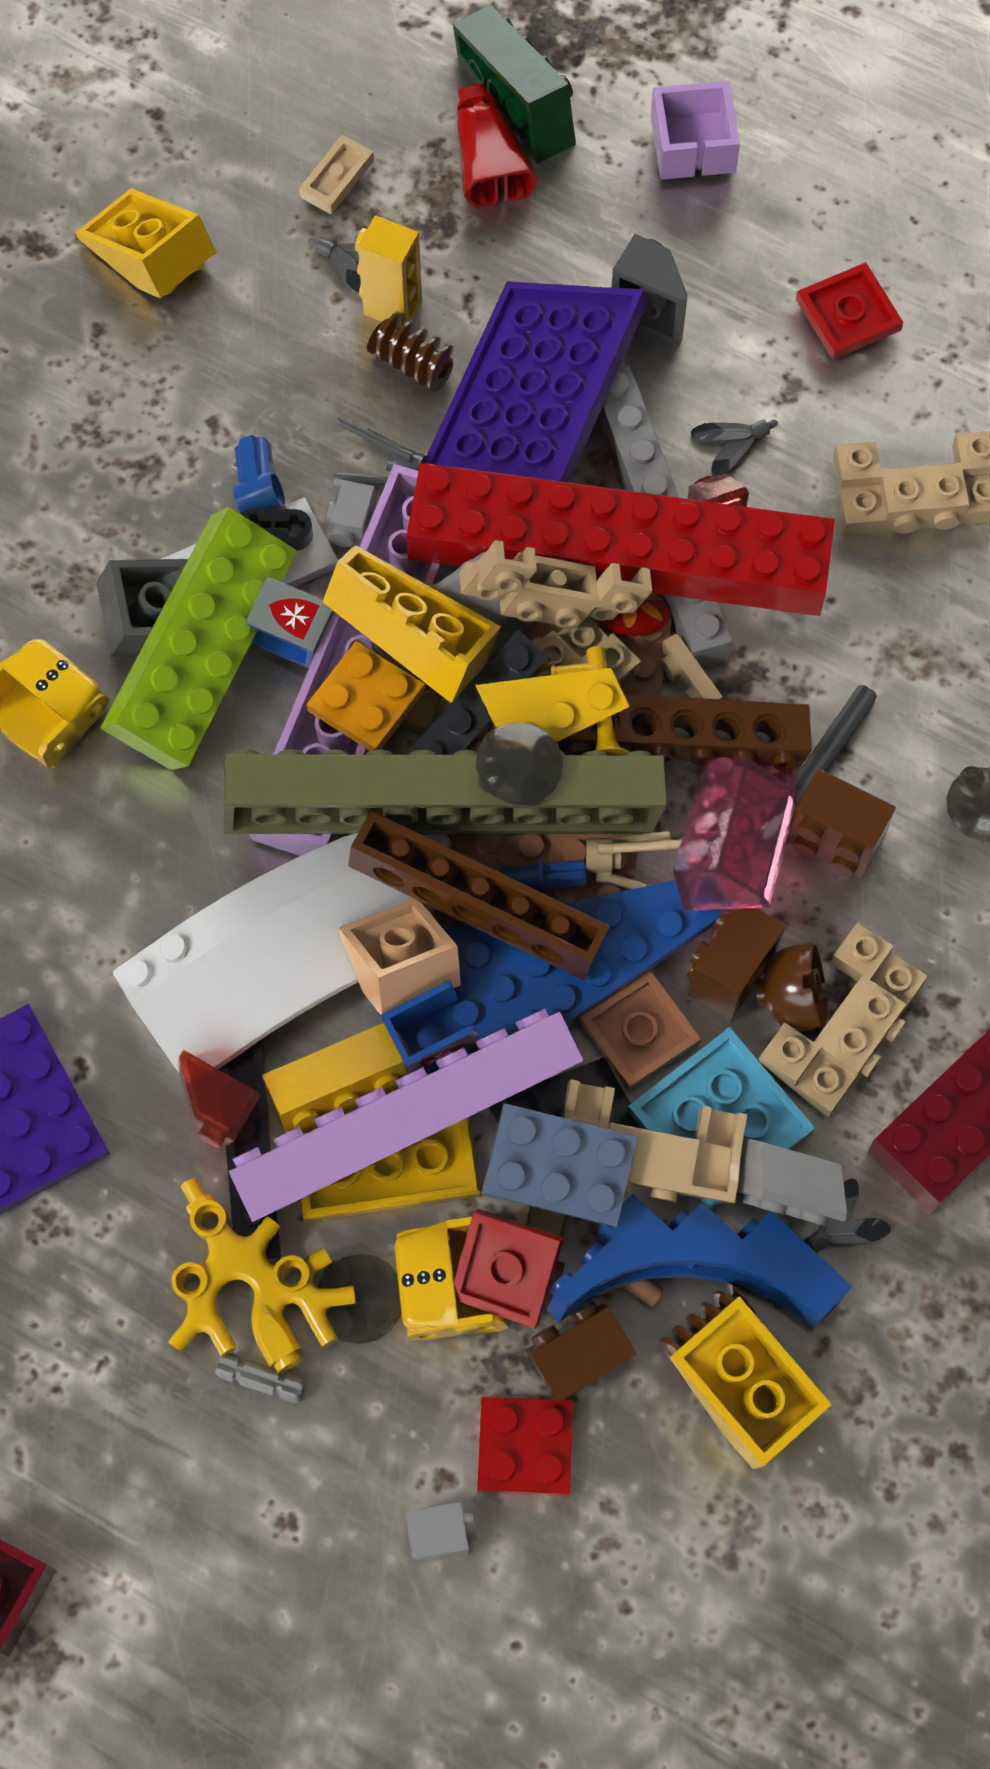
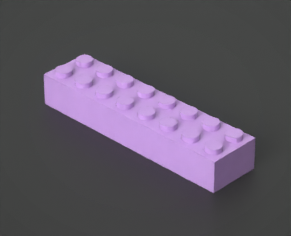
M545 1009L515 1022L519 1031L509 1036L505 1028L476 1041L479 1048L478 1051L467 1055L464 1048L459 1049L437 1060L436 1063L439 1069L428 1075L424 1068H420L395 1080L399 1089L387 1095L381 1087L356 1099L355 1101L359 1107L356 1110L344 1114L341 1107L314 1119L318 1128L304 1135L300 1127L275 1138L274 1141L277 1148L265 1154H261L257 1147L234 1158L233 1161L236 1168L228 1172L251 1221L254 1222L584 1061L561 1013L557 1012L548 1016Z

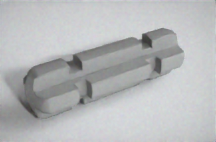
M232 1354L220 1357L216 1367V1375L219 1378L232 1383L234 1380H238L241 1386L271 1396L277 1393L280 1399L292 1403L299 1402L305 1387V1382L302 1378L287 1374L286 1377L282 1376V1373H278L276 1369L250 1360H246L245 1363L241 1362L242 1359Z

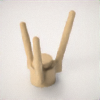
M670 831L613 838H587L586 872L596 873V882L613 883L629 889L650 886L646 883L612 873V869L621 868V853L685 848L687 843L685 840H667L672 837Z

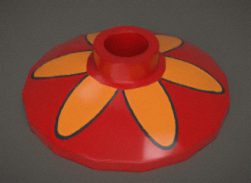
M651 593L634 613H619L614 620H594L602 627L615 633L631 636L649 635L661 630L669 622L671 609L661 594Z

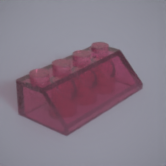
M722 757L705 760L673 868L683 910L770 907L797 799L795 788L748 758L729 759Z

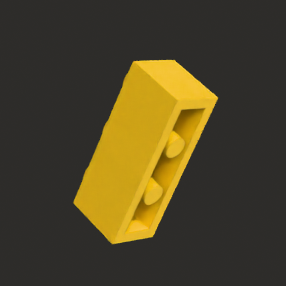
M375 215L368 229L363 228L360 231L355 243V251L358 252L359 256L357 274L361 278L359 296L362 297L364 315L382 322L398 311L403 315L400 325L402 326L406 321L413 319L422 303L419 232Z
M381 1023L263 1074L262 1077L285 1132L287 1133L300 1127L302 1133L305 1134L318 1127L314 1119L340 1107L344 1114L356 1110L359 1107L355 1100L382 1087L387 1095L399 1089L395 1080L406 1076L407 1072L404 1061L385 1024Z

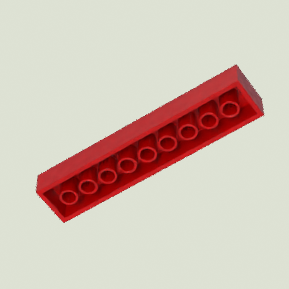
M420 463L406 540L408 560L461 567L463 563L474 559L482 552L486 553L493 542L498 540L503 541L504 556L508 560H513L519 552L522 553L526 547L535 548L536 556L595 566L597 580L611 563L620 564L621 580L628 582L633 579L641 568L650 569L652 584L651 593L820 616L827 590L835 519Z

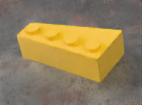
M356 545L337 562L323 599L325 605L450 703H453L484 667L501 629V626Z

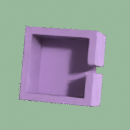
M719 81L653 87L651 123L660 180L694 177L695 170H701L702 176L736 173L740 141L730 82Z

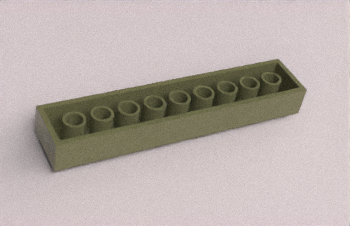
M242 749L235 751L234 754H225L224 834H354L360 831L370 811L419 834H644L653 832L667 805L664 756H651L647 751H633L625 756H608V753L604 751H589L582 756L565 755L564 752L556 750L545 751L540 755H522L521 752L515 750L501 751L496 755H479L478 752L472 750L457 751L453 755H436L435 752L430 750H417L409 755H392L387 750H372L367 752L366 755H348L343 750H327L322 755H304L302 751L294 749L283 750L278 754H260L256 750Z

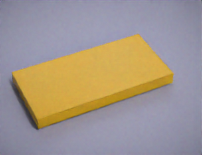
M469 1117L301 1198L304 1223L481 1197Z

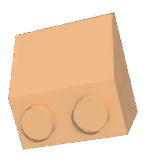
M410 899L339 927V935L361 989L380 1015L450 980L454 988L461 986L458 946L419 900Z

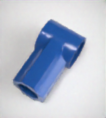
M253 435L239 439V444L234 448L239 483L234 485L233 493L240 513L251 508H280L285 506V495L282 485L275 474L270 442L266 437H255Z

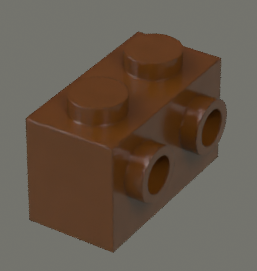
M594 1301L581 1306L570 1314L572 1322L559 1330L556 1329L555 1325L543 1329L531 1338L534 1345L525 1349L551 1396L557 1402H560L637 1355L608 1305L602 1303L596 1306Z

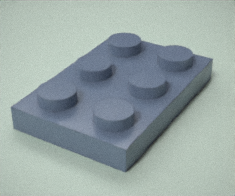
M504 1103L481 1194L617 1227L638 1137Z

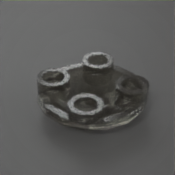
M512 722L500 725L484 737L477 750L476 769L479 775L478 782L483 791L491 793L506 803L529 806L540 805L555 790L562 777L563 758L558 744L546 731L533 724Z
M968 766L951 783L946 797L947 812L954 826L964 835L982 843H990V768Z
M365 1254L348 1256L339 1261H333L332 1264L324 1269L318 1288L331 1289L354 1285L356 1304L329 1308L326 1312L329 1323L341 1341L354 1344L377 1341L394 1328L402 1315L396 1271L391 1264L379 1257Z

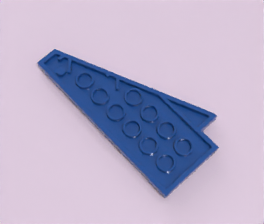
M711 873L567 903L566 905L610 925L604 942L585 980L470 925L446 929L445 932L458 946L461 986L454 988L458 1001L398 1031V1033L414 1055L470 1025L475 1027L479 1039L505 1028L509 1036L519 1031L515 1022L543 1009L546 1010L548 1016L560 1012L567 1027L578 1021L581 1015L714 926L723 909L727 906L733 910L735 904ZM477 1046L467 1051L466 1053L467 1055H469L475 1051H478L479 1048ZM439 1067L426 1072L427 1075L438 1070Z

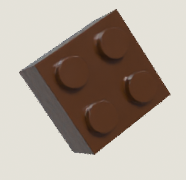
M818 768L795 809L786 842L791 844L793 849L802 856L808 858L817 857L829 863L830 867L838 874L845 877L854 876L862 880L885 838L896 806Z
M743 898L739 899L733 910L726 906L713 926V929L716 931L709 944L702 941L690 959L689 963L692 966L686 975L691 980L688 995L732 1022L756 986V980L763 976L766 963L773 954L778 952L786 925Z

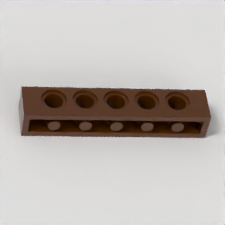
M624 694L630 707L612 715L615 738L621 748L629 752L647 751L651 756H664V764L678 760L691 761L696 766H710L718 762L732 763L737 768H751L758 764L773 765L777 770H792L801 767L812 752L809 704ZM589 726L554 743V750L562 751L565 755L582 756L586 752L595 751L597 732ZM632 726L645 728L650 736L637 734ZM674 728L686 730L691 738L680 737ZM715 730H722L728 733L731 741L721 739ZM757 732L767 734L771 738L772 743L762 741L758 737Z
M373 811L369 812L351 845L348 867L582 980H585L610 927L608 924Z

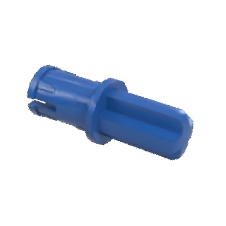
M543 859L538 860L539 864L511 867L500 866V873L535 890L541 889V893H546L548 888L580 886L587 882L586 865L582 860L544 863Z

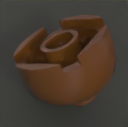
M813 943L797 944L781 949L773 954L766 963L764 979L756 980V995L759 1005H767L770 1016L780 1026L785 1022L797 1031L822 1029L826 1026L827 997L822 999L821 985L825 983V977L818 947L813 945Z

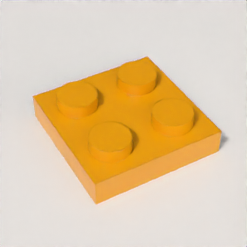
M355 641L307 702V711L369 751L381 750L424 694L425 684Z

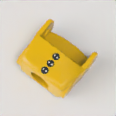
M34 639L0 663V730L14 744L32 757L40 760L47 768L56 767L80 743L91 725L104 713L109 698L100 691L96 681L43 639Z
M472 1217L446 1220L432 1226L405 1230L397 1234L394 1249L403 1323L407 1327L409 1340H430L450 1336L469 1337L502 1332V1330L509 1328L508 1319L456 1301L454 1280Z

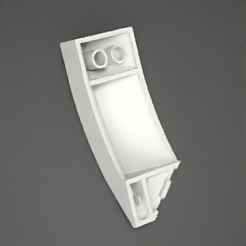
M358 833L342 837L301 855L225 895L176 926L112 971L130 1004L188 1087H194L262 1038L300 1014L358 983L339 935V927L413 899L388 885L348 867L351 845ZM421 834L443 846L451 847L452 842L446 834ZM421 902L429 913L434 915L435 908Z

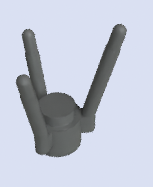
M338 417L336 420L338 425L390 452L386 471L391 472L394 464L418 471L420 463H423L426 455L402 447L371 429H364L342 417ZM337 472L334 474V479L385 485L388 476Z

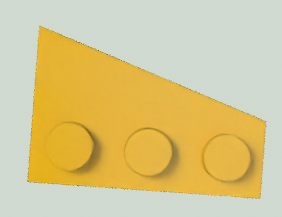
M612 668L476 685L506 750L519 751L522 755H531L630 707Z

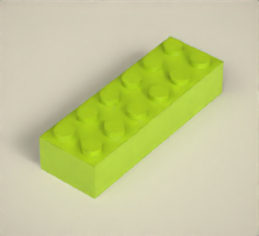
M230 507L211 515L100 729L170 770L188 767L257 632L256 629L247 626L246 622L265 579L271 577L282 582L298 551Z

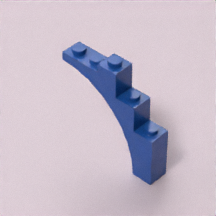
M632 1193L622 1203L617 1227L601 1224L594 1238L597 1243L580 1260L584 1266L574 1275L566 1271L552 1285L549 1291L553 1294V1297L546 1311L560 1323L587 1301L616 1287L647 1279L688 1277L718 1281L724 1284L729 1282L734 1287L752 1292L784 1309L806 1328L813 1331L842 1301L852 1288V1285L772 1211L760 1223L755 1218H752L736 1234L702 1202L691 1214L686 1209L682 1210L667 1226Z

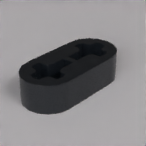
M251 508L240 513L297 551L306 548L312 542L313 529L311 519L302 510ZM298 524L300 529L297 535H289L292 525Z

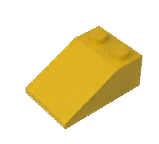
M132 188L75 232L82 243L136 288L160 299L172 293L181 281L191 273L200 270L205 262L217 253L199 214Z
M740 1296L669 1357L720 1431L752 1469L764 1467L832 1405Z

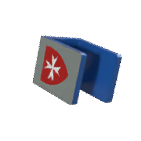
M267 577L246 622L247 626L257 630L251 644L309 669L333 610L323 603V599L274 578Z
M450 980L380 1015L409 1073L420 1068H424L425 1072H428L438 1067L437 1060L462 1048L467 1052L477 1047L476 1041L480 1039L475 1027L470 1025L409 1057L396 1033L458 1001Z

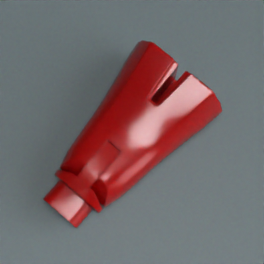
M485 84L461 88L458 91L460 101L457 105V127L461 151L464 198L474 208L495 205V203L499 202L498 178L505 201L529 197L539 182L537 173L519 145L494 95L488 93Z

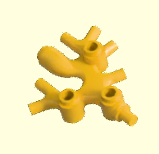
M196 1177L185 1181L181 1188L190 1203L186 1207L190 1215V1224L198 1236L207 1242L209 1253L203 1263H183L172 1274V1288L187 1303V1315L168 1343L180 1353H183L198 1333L205 1332L211 1337L221 1357L234 1351L237 1346L220 1317L216 1306L217 1295L220 1289L232 1280H243L253 1289L255 1295L251 1316L253 1335L270 1368L275 1367L278 1373L285 1372L302 1361L299 1354L302 1348L283 1315V1310L288 1304L294 1303L300 1307L322 1348L335 1342L338 1337L326 1317V1312L331 1307L356 1304L354 1285L331 1289L318 1288L314 1285V1274L333 1263L325 1248L319 1249L304 1259L295 1255L285 1256L274 1265L267 1259L266 1249L270 1240L281 1228L279 1224L266 1216L250 1236H241L230 1227V1217L224 1208L216 1202L211 1193L205 1194ZM217 1217L219 1219L215 1228L205 1229L206 1221L209 1218ZM294 1271L301 1272L302 1276L298 1283H287L290 1273ZM199 1278L200 1286L198 1289L187 1291L188 1282L191 1279Z

